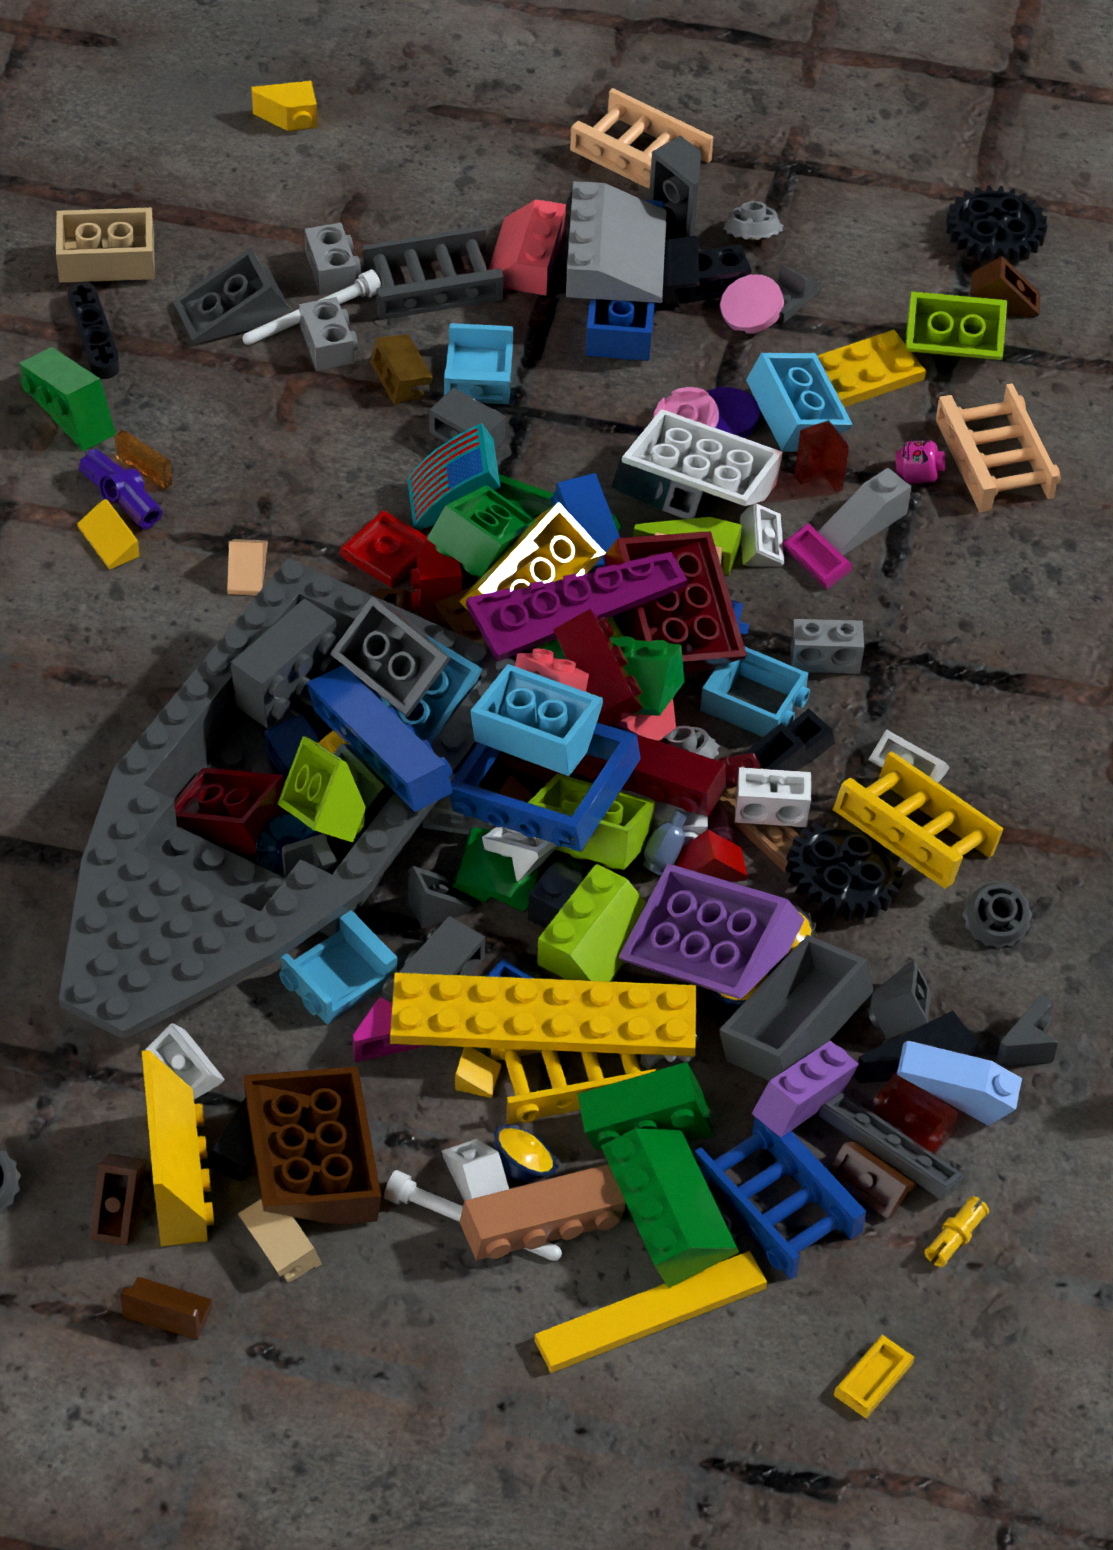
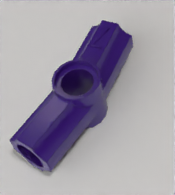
M98 449L89 450L85 457L80 460L79 471L99 487L102 498L107 499L110 504L118 503L142 530L151 528L161 519L163 510L144 490L143 478L136 469L129 468L124 470Z

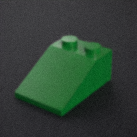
M485 485L445 505L427 539L435 544V548L441 554L453 557L462 563L463 568L468 573L482 577L535 519Z

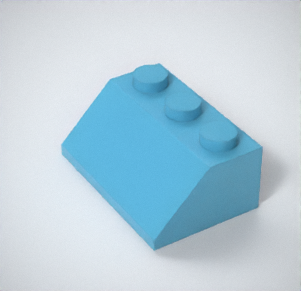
M816 353L760 354L746 382L782 452L811 451L851 428L852 422Z
M507 664L471 709L474 741L570 776L588 751L603 705V698Z

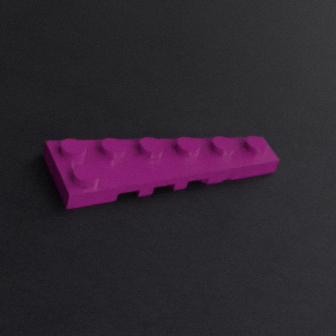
M672 552L628 561L621 565L597 568L594 573L577 576L575 573L563 576L562 580L545 584L543 581L530 583L529 587L510 591V588L473 596L467 598L466 607L496 662H499L556 639L554 628L588 609H591L599 619L602 617L609 618L686 587L687 578Z

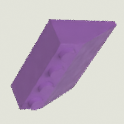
M667 864L618 958L623 962L742 999L789 952L804 922V918L786 898Z

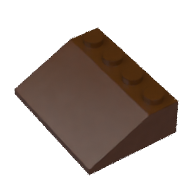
M358 1066L243 1075L263 1211L335 1225L377 1222L381 1192Z

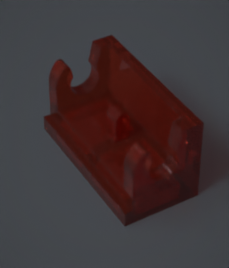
M897 1071L873 1100L876 1105L871 1110L872 1113L934 1155L954 1134L959 1112L922 1088L898 1076Z

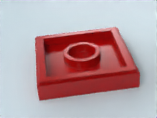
M382 510L340 548V556L393 588L410 573V569L416 567V554L429 540L424 534Z

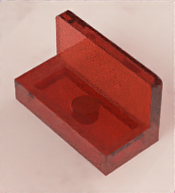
M829 420L800 430L795 478L802 485L825 477L835 492H840L844 487L849 446Z

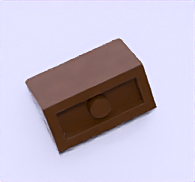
M856 1141L843 1144L828 1170L848 1192L887 1219L894 1216L908 1191L918 1189L920 1186Z
M138 1276L132 1289L124 1287L120 1294L124 1318L198 1340L212 1309V1299Z

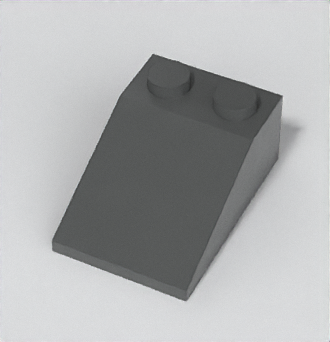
M249 248L173 300L195 344L256 329L271 322L290 309L270 270L252 248Z
M373 596L330 653L407 717H409L451 659L415 624L390 604Z

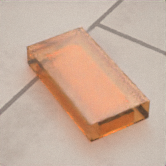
M123 429L114 436L116 458L130 468L136 469L143 477L164 491L172 485L171 461Z

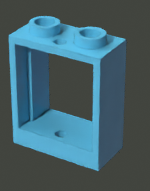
M745 647L747 656L744 659L715 668L702 688L700 711L764 737L780 723L785 727L794 721L796 709L805 706L810 695V689L806 688L808 673ZM739 675L788 695L776 715L727 694Z

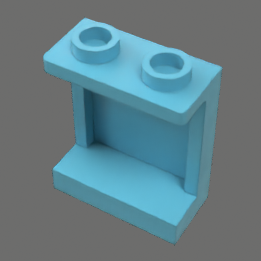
M449 324L444 396L452 388H455L464 394L472 396L481 403L509 405L513 353L512 326Z
M352 910L339 917L340 931L295 960L288 953L280 957L281 972L279 976L284 986L289 991L294 990L302 998L308 1012L314 1016L317 1014L326 1024H329L381 990L386 980L391 975L397 973V956Z

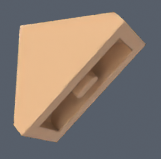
M240 539L229 541L228 594L256 596L261 591L265 572L267 541Z

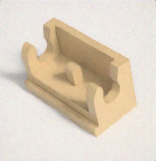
M261 1199L238 1213L278 1275H283L287 1282L293 1281L312 1268L322 1265L315 1248L292 1216L263 1211Z

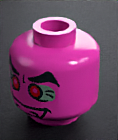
M931 440L905 442L902 449L896 452L897 475L902 476L908 484L934 483L938 478L939 471H945L944 451H938L936 443Z

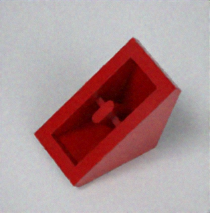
M706 830L684 845L673 864L729 882L747 881L748 877L741 847L710 830Z

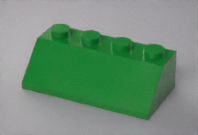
M627 636L619 638L610 637L613 646L616 647L618 645L628 661V665L624 666L627 675H633L642 690V694L638 695V698L643 708L635 712V714L660 716L684 683L681 645L670 644L664 640L650 642L635 640ZM557 638L536 647L552 651L554 653L553 657L557 659L567 660Z
M635 1128L601 1146L652 1262L668 1288L739 1253L681 1130Z

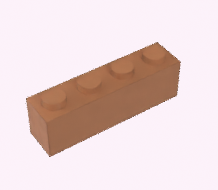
M609 1164L465 1200L459 1223L476 1261L489 1257L497 1259L515 1250L538 1248L545 1242L561 1238L570 1240L581 1233L596 1229L608 1230L621 1222L626 1202Z

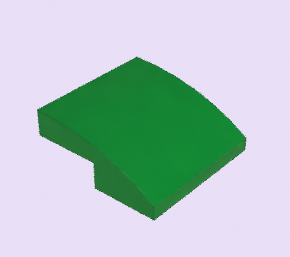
M472 827L467 837L453 887L483 903L490 897H493L523 912L528 907L529 893L535 886L540 866L522 880L517 881L512 857H504L501 854L484 850L482 837L492 830Z

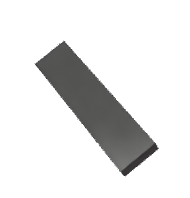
M840 1092L821 1106L818 1113L819 1117L939 1199H945L961 1186L965 1177L962 1173L843 1092Z

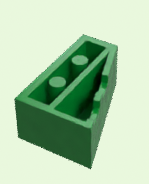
M53 347L19 363L22 373L20 382L25 392L30 394L82 451L116 435L99 377Z
M688 1062L578 1094L584 1131L595 1151L602 1150V1145L635 1128L681 1130L686 1140L715 1137L707 1099Z

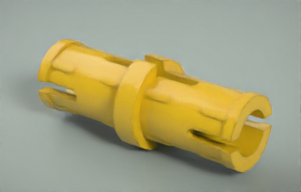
M970 1196L954 1218L949 1217L943 1223V1231L924 1250L925 1256L930 1262L938 1254L939 1258L934 1265L944 1267L960 1245L965 1246L971 1240V1232L989 1214V1208L985 1202L982 1201L975 1210L974 1206L979 1201V1198Z

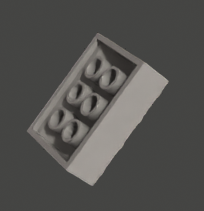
M573 181L566 297L662 303L667 210L606 183Z

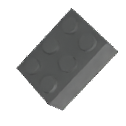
M304 598L232 660L231 670L236 707L266 728L270 727L276 720L284 718L293 705L301 698H306L310 695L306 682L340 665V662L330 654L338 643L336 619Z

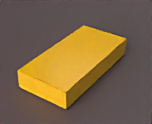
M882 1334L835 1388L834 1396L867 1419L913 1365L915 1357Z

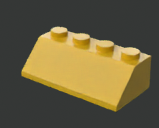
M558 502L533 521L459 602L467 609V598L508 588H510V591L529 587L530 583L543 581L545 584L562 580L563 576L575 573L577 576L585 575L601 559L605 552Z

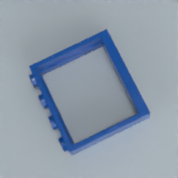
M596 723L586 754L607 760L608 762L572 817L478 788L477 786L501 752L481 743H477L451 781L453 793L449 795L453 811L463 814L464 817H473L489 822L495 827L511 829L527 837H536L552 842L559 847L564 846L581 852L641 759L637 734Z

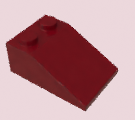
M202 768L174 801L177 826L233 853L262 856L264 852L257 851L258 840L262 839L260 837L261 832H266L275 840L269 830V823L273 822L277 817H280L281 821L282 816L290 814L277 804L286 780L283 775Z

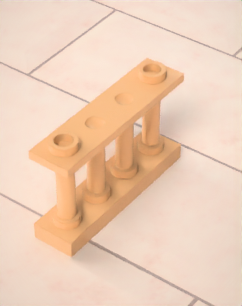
M612 88L609 91L608 113L595 126L591 127L577 121L571 127L570 150L650 189L653 150L678 136H682L701 151V160L709 163L712 160L714 137ZM618 120L631 125L618 140L605 134ZM643 132L656 137L657 139L643 152L630 146Z
M1013 383L1006 385L1004 401L1000 403L962 409L957 407L952 395L939 397L935 420L979 512L992 510L994 497L998 495V492L1037 484L1041 485L1047 499L1054 498L1056 486L1060 483L1059 468L1056 464L1053 465L1026 411L1024 398L1018 395ZM1006 415L1011 425L973 432L968 430L965 422ZM1018 438L1022 449L984 455L979 453L976 445ZM1029 461L1034 472L996 479L994 476H990L987 468Z

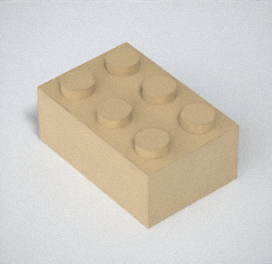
M152 208L56 211V259L59 283L155 279Z

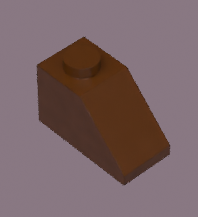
M1003 256L972 272L971 297L1007 300L1006 315L1032 318L1039 316L1041 293Z
M109 1153L98 1164L89 1240L128 1246L143 1196L147 1159Z

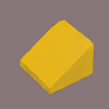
M464 1047L455 1074V1090L492 1098L501 1070V1064L472 1047Z

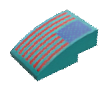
M482 423L461 432L436 448L408 477L414 529L420 531L434 525L445 505L485 485L493 490L500 488L494 439Z

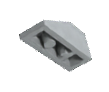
M885 469L865 482L825 523L818 533L842 555H845L907 514L911 486L891 469Z

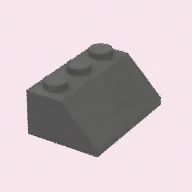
M678 136L652 151L649 200L664 201L663 209L667 210L665 237L668 239L695 236L701 151L682 136Z

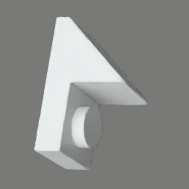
M496 827L482 837L484 850L501 854L504 857H512L517 881L522 880L541 866L557 847L552 842L536 837H527L520 832L504 827Z

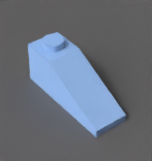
M906 1041L903 1044L897 1070L898 1076L987 1126L1002 1119L1016 1110L1022 1078L990 1060Z

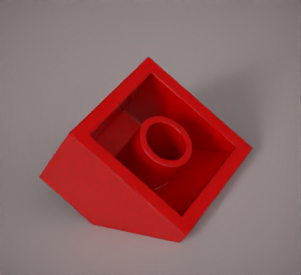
M429 541L416 554V568L410 569L412 589H416V591L410 592L412 612H419V617L438 624L442 622L435 613L433 603L462 591V573L459 561L453 557L441 554L435 548V544Z

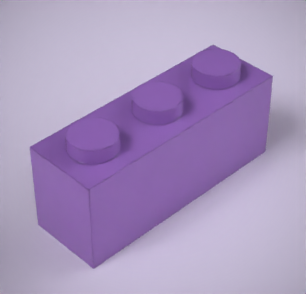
M828 1041L771 1079L756 1104L752 1115L781 1138L819 1112L824 1103L840 1092H843L859 1063L852 1059L844 1049Z

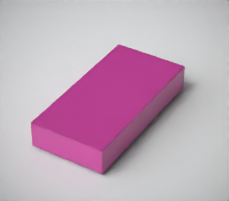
M809 523L783 542L784 550L826 590L853 570L852 564Z

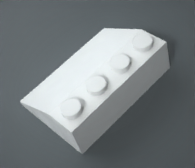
M661 409L622 456V462L740 505L748 506L764 501L776 486L783 452Z

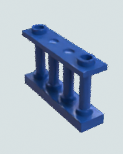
M754 1117L752 1136L715 1160H712L702 1147L695 1150L694 1157L710 1191L766 1252L770 1264L776 1270H782L791 1280L797 1276L799 1252L834 1229L842 1230L851 1240L863 1232L866 1211L792 1131L780 1138ZM760 1148L768 1149L777 1159V1162L739 1187L724 1173ZM784 1175L792 1176L802 1186L800 1190L763 1214L749 1200V1198ZM810 1201L817 1203L826 1212L825 1217L789 1241H786L773 1227Z

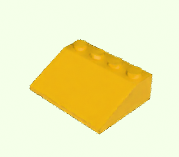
M150 1050L142 1051L153 1185L161 1247L208 1241L206 1226L214 1225L212 1202H204L203 1193L211 1192L209 1168L201 1169L200 1166L201 1159H208L206 1137L197 1136V1127L204 1126L202 1103L194 1104L193 1089Z

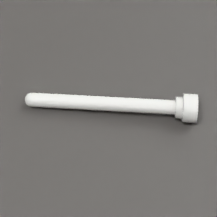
M368 270L360 274L353 285L320 300L337 297L340 305L358 296L371 298L377 295V288H382L377 274L373 270ZM299 309L245 333L242 338L243 342L246 345H252L300 323Z
M398 1170L393 1172L386 1186L384 1199L398 1205L401 1202L408 1204L411 1201L451 1219L460 1221L463 1206L416 1187L417 1183L411 1180L410 1175ZM545 1242L542 1246L535 1249L523 1248L551 1261L560 1259L562 1255L560 1247L549 1242Z

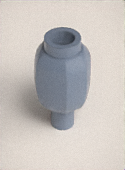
M675 809L669 822L661 823L654 830L643 852L645 857L643 866L662 875L667 864L673 865L684 843L685 835L682 827L688 817L686 813Z

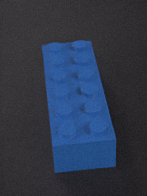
M644 200L663 209L664 201ZM590 299L585 356L649 361L655 302Z

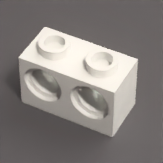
M739 768L735 794V823L807 827L811 803V772Z

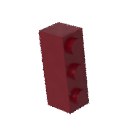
M588 609L553 629L567 660L575 662V668L589 674L586 692L603 698V705L598 717V721L601 724L612 726L643 708L638 698V695L642 694V690L635 677L627 675L624 666L628 665V661L618 645L616 647L613 646L610 637L614 636V632L605 617L599 619L591 609Z

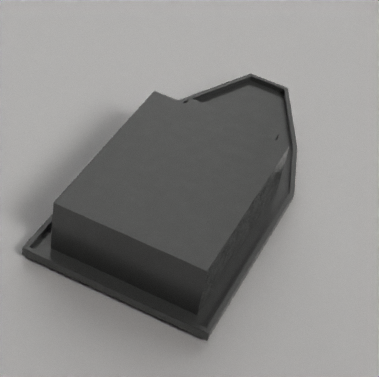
M287 558L115 766L81 860L59 993L61 1009L125 1040L273 963L316 932L320 931L328 936H332L340 931L339 917L350 910L355 914L358 912L422 826L423 819L436 802L414 812L394 792L347 856L343 858L333 853L337 861V869L333 874L300 859L289 875L284 878L283 870L282 876L277 875L278 866H275L273 872L261 867L259 861L265 854L272 853L283 862L282 847L298 842L296 838L286 836L279 840L275 839V850L266 851L262 856L233 853L177 826L174 801L202 768L281 775L266 753L264 731L297 715L288 712L284 718L276 720L270 727L266 728L237 708L231 661L304 598L336 619L339 642L372 595ZM390 604L415 624L425 635L482 668L476 685L430 744L434 753L439 758L444 757L448 761L453 776L449 778L451 783L478 743L474 741L471 709L506 665L515 666L516 660L509 657L496 662L488 647ZM316 726L322 736V739L330 733ZM304 827L302 829L301 834H303L306 831L307 827ZM314 831L305 838L317 836L323 833Z

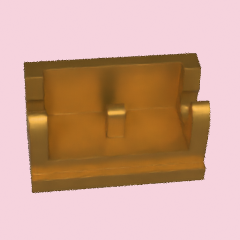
M409 334L376 338L370 363L393 404L398 405L403 401L424 397L423 390H412L416 386L430 384L433 376Z

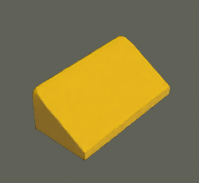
M107 499L102 500L77 523L80 531L109 570L139 557L137 538Z

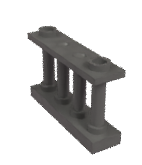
M480 226L362 245L363 271H377L382 288H377V313L379 319L385 320L503 300L504 277L501 268L487 270L482 254L486 253V227ZM469 256L475 273L456 275L451 259ZM438 261L444 278L425 280L420 264ZM408 266L413 283L395 285L390 269Z

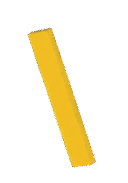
M747 1251L721 1261L670 1288L665 1283L535 1334L534 1341L548 1369L553 1373L763 1291L767 1288V1281L751 1252Z

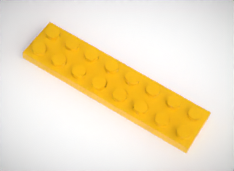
M395 973L390 1044L695 1057L696 985Z

